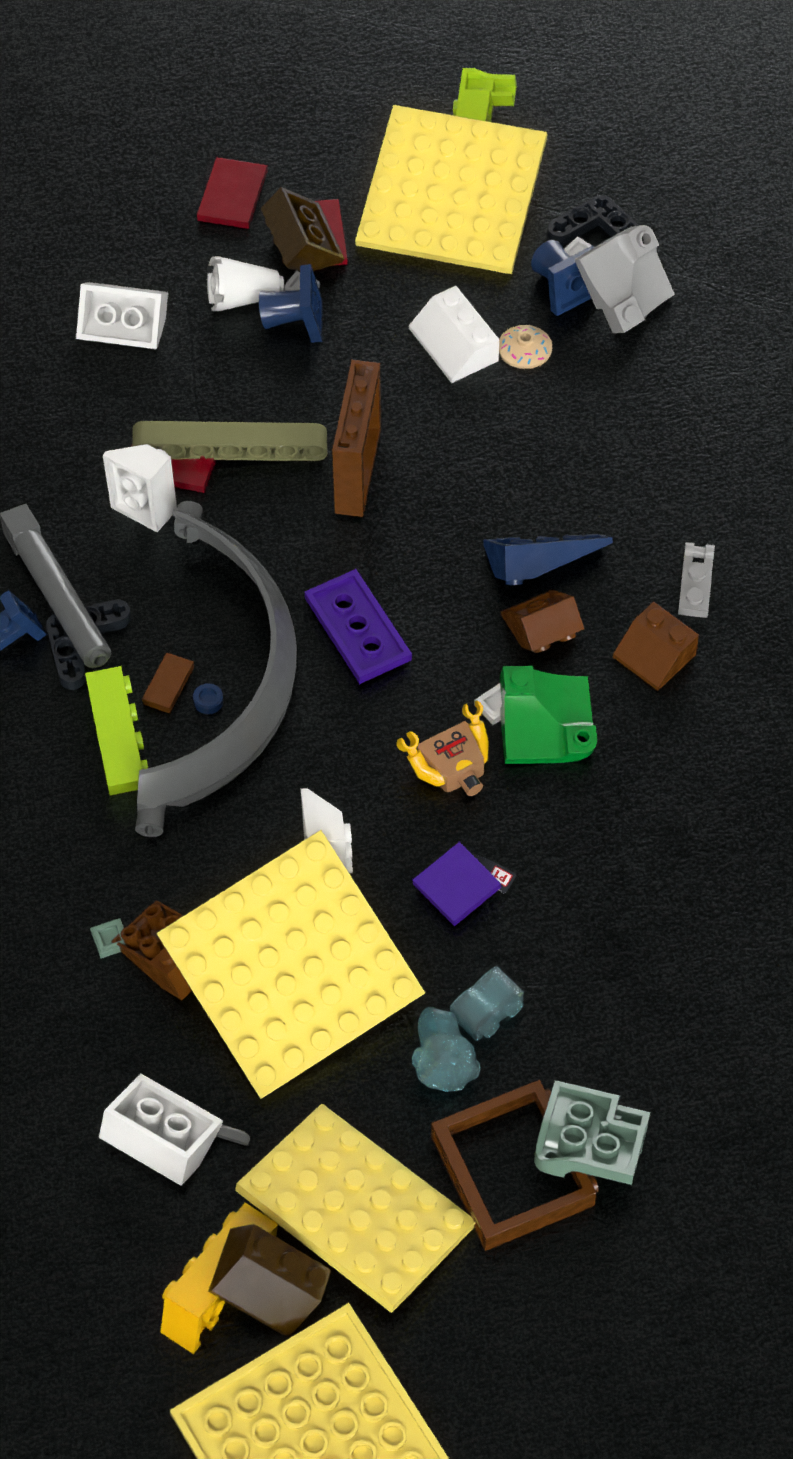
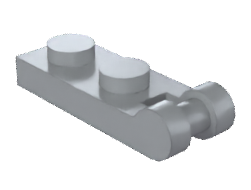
M685 543L678 615L707 618L715 545L698 547L694 546V543ZM693 558H702V559H704V563L692 562V561H693Z

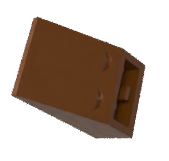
M156 900L111 942L121 941L122 937L127 947L118 942L117 945L120 947V951L162 989L183 1000L192 989L157 935L159 931L182 918L183 915Z

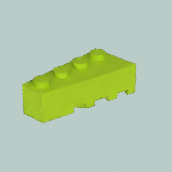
M121 666L85 673L109 795L138 790L139 770L148 769L147 760H140L139 750L144 749L141 731H134L133 722L138 721L135 703L129 704L127 694L132 693L129 675L123 676Z

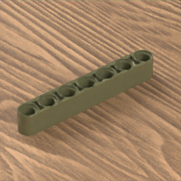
M140 421L133 425L132 447L148 444L155 449L165 451L171 459H200L201 456H204L205 459L214 458V460L319 461L328 454L327 429L324 425L317 423Z

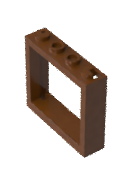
M351 360L332 449L335 514L359 517L364 515L381 432L380 363Z
M540 1080L431 1123V1138L467 1214L472 1217L474 1222L476 1221L474 1229L485 1251L595 1206L596 1192L599 1189L594 1176L572 1171L571 1174L579 1190L494 1225L453 1140L452 1135L532 1102H536L544 1118L551 1091L549 1089L545 1090Z

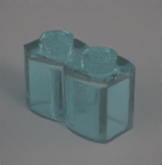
M495 966L450 1005V1016L476 1041L484 1036L489 1038L498 1030L501 1020L507 1016L511 1018L521 1010L523 1006V990Z

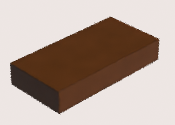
M166 653L142 698L143 705L171 713L194 669V661Z

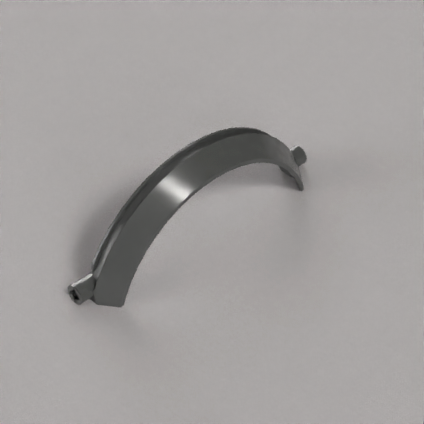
M193 501L181 502L178 504L177 510H174L175 534L183 539H187V543L200 539L210 544L233 560L256 583L264 599L269 616L271 631L270 653L266 671L256 694L243 713L228 729L208 744L186 756L156 767L139 770L135 830L140 835L146 837H157L163 833L167 805L184 807L210 795L246 770L263 752L274 737L285 716L291 699L296 672L297 645L294 625L280 589L268 571L252 553L219 528L202 520L203 508L200 504Z

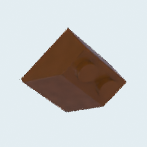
M554 590L500 611L521 647L534 653L549 649L550 644L555 641L563 642L576 637V632L584 629L574 596Z
M653 602L634 619L613 653V658L658 691L696 655L699 634Z

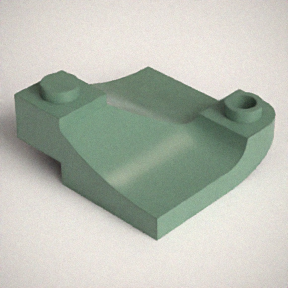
M555 1080L536 1145L535 1165L544 1173L563 1178L568 1172L575 1171L632 1185L647 1132L650 1112L618 1105L619 1095Z

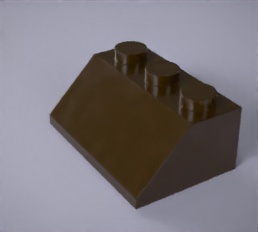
M280 187L261 208L266 219L265 223L270 228L274 237L273 241L282 255V261L289 269L300 271L301 265L311 264L313 271L342 263L345 260L319 203Z
M251 1224L230 1228L208 1292L287 1337L291 1336L321 1302L331 1270L259 1226Z

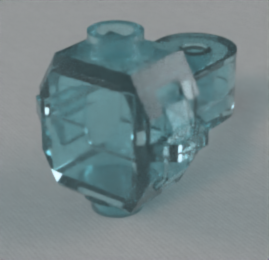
M432 1007L425 1008L418 1021L421 1047L415 1049L412 1056V1064L416 1067L418 1079L431 1089L443 1091L461 1090L469 1081L475 1080L480 1073V1063L476 1059L474 1047L464 1037H461L457 1019L453 1012Z

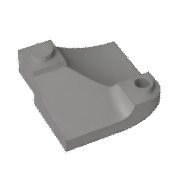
M645 225L630 227L575 259L596 309L603 310L613 333H625L644 321V317L653 309L675 295L657 255L658 241L652 229Z

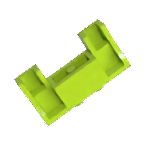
M463 68L458 100H454L453 103L454 116L491 122L493 106H514L517 87L515 75L490 74L476 68Z

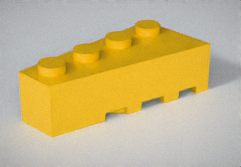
M244 1203L237 1213L232 1211L227 1216L223 1229L219 1234H212L208 1238L198 1258L192 1257L186 1264L181 1278L177 1282L174 1280L170 1282L163 1293L162 1298L165 1300L161 1333L192 1354L201 1345L199 1341L201 1332L205 1327L209 1330L213 1329L219 1320L218 1315L224 1306V1300L208 1292L230 1228L255 1224L276 1237L278 1224L247 1203Z

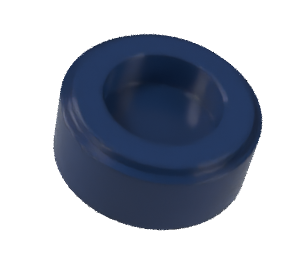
M214 684L200 685L193 693L194 706L203 714L216 713L223 706L222 690Z

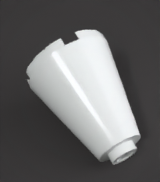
M220 256L211 257L209 266H214L213 273H208L207 277L209 304H215L211 308L212 311H223L259 302L260 291L281 292L284 289L283 276H279L277 270Z

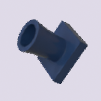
M550 240L540 245L533 254L531 267L534 272L548 279L551 311L556 316L591 299L575 259L593 249V246L570 257L558 241Z
M311 264L300 266V290L259 292V310L265 329L304 320L311 343L322 342V297Z

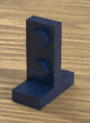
M8 590L0 596V600L5 607V610L0 613V651L25 633L30 634L37 641L47 635L36 613Z

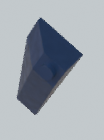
M602 534L563 536L562 541H559L558 537L537 536L536 542H533L531 539L510 537L485 539L483 543L495 578L505 580L506 585L523 584V579L536 578L613 543V537Z

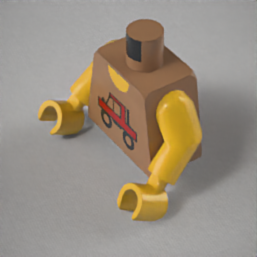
M475 701L477 708L475 715L469 712L467 704L462 708L463 715L471 720L469 725L464 721L419 743V738L414 732H408L407 737L410 739V746L405 744L403 738L397 740V747L403 752H408L407 758L419 779L434 786H440L445 792H451L462 787L468 796H473L481 791L483 785L478 778L484 774V764L488 761L489 741L484 722L479 719L483 712V706L479 701Z

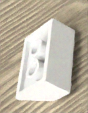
M91 282L81 284L76 339L157 349L166 319L168 292Z
M457 286L432 296L409 325L410 331L451 383L499 361L498 337Z
M148 444L106 451L103 454L111 508L158 532L173 515L174 510H177L171 457L165 451L155 449Z
M301 789L304 840L322 830L348 873H353L350 823H343L342 812L309 789Z
M140 1074L104 1110L99 1138L182 1186L200 1166L220 1130L223 1120Z

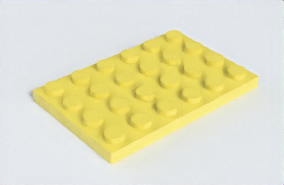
M324 1104L317 1107L237 1183L235 1190L391 1313L465 1238L476 1223L469 1214Z

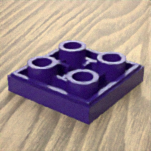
M460 842L413 879V885L453 926H456L501 888V883Z

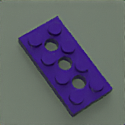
M357 569L304 592L307 603L359 684L412 660V653ZM347 601L352 605L348 608H339L337 603ZM354 622H360L366 625L363 629L355 630L350 627V625ZM369 643L377 644L379 649L368 651L364 647Z

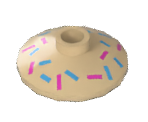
M518 325L509 328L499 339V354L501 358L510 366L520 369H532L541 366L549 359L552 353V341L548 334L540 328L531 325Z

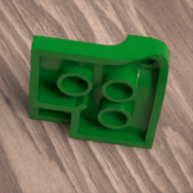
M503 666L499 678L502 700L500 715L505 764L567 763L579 761L590 756L597 744L596 725H593L588 676H565L534 670L533 666ZM582 736L587 741L581 742L578 740L577 737Z

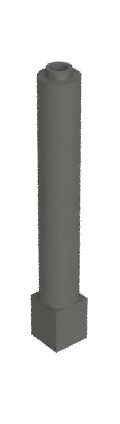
M23 504L1 512L0 519L3 534L15 554L21 556L82 661L90 668L103 666L111 656V649L42 537L40 525L27 504Z

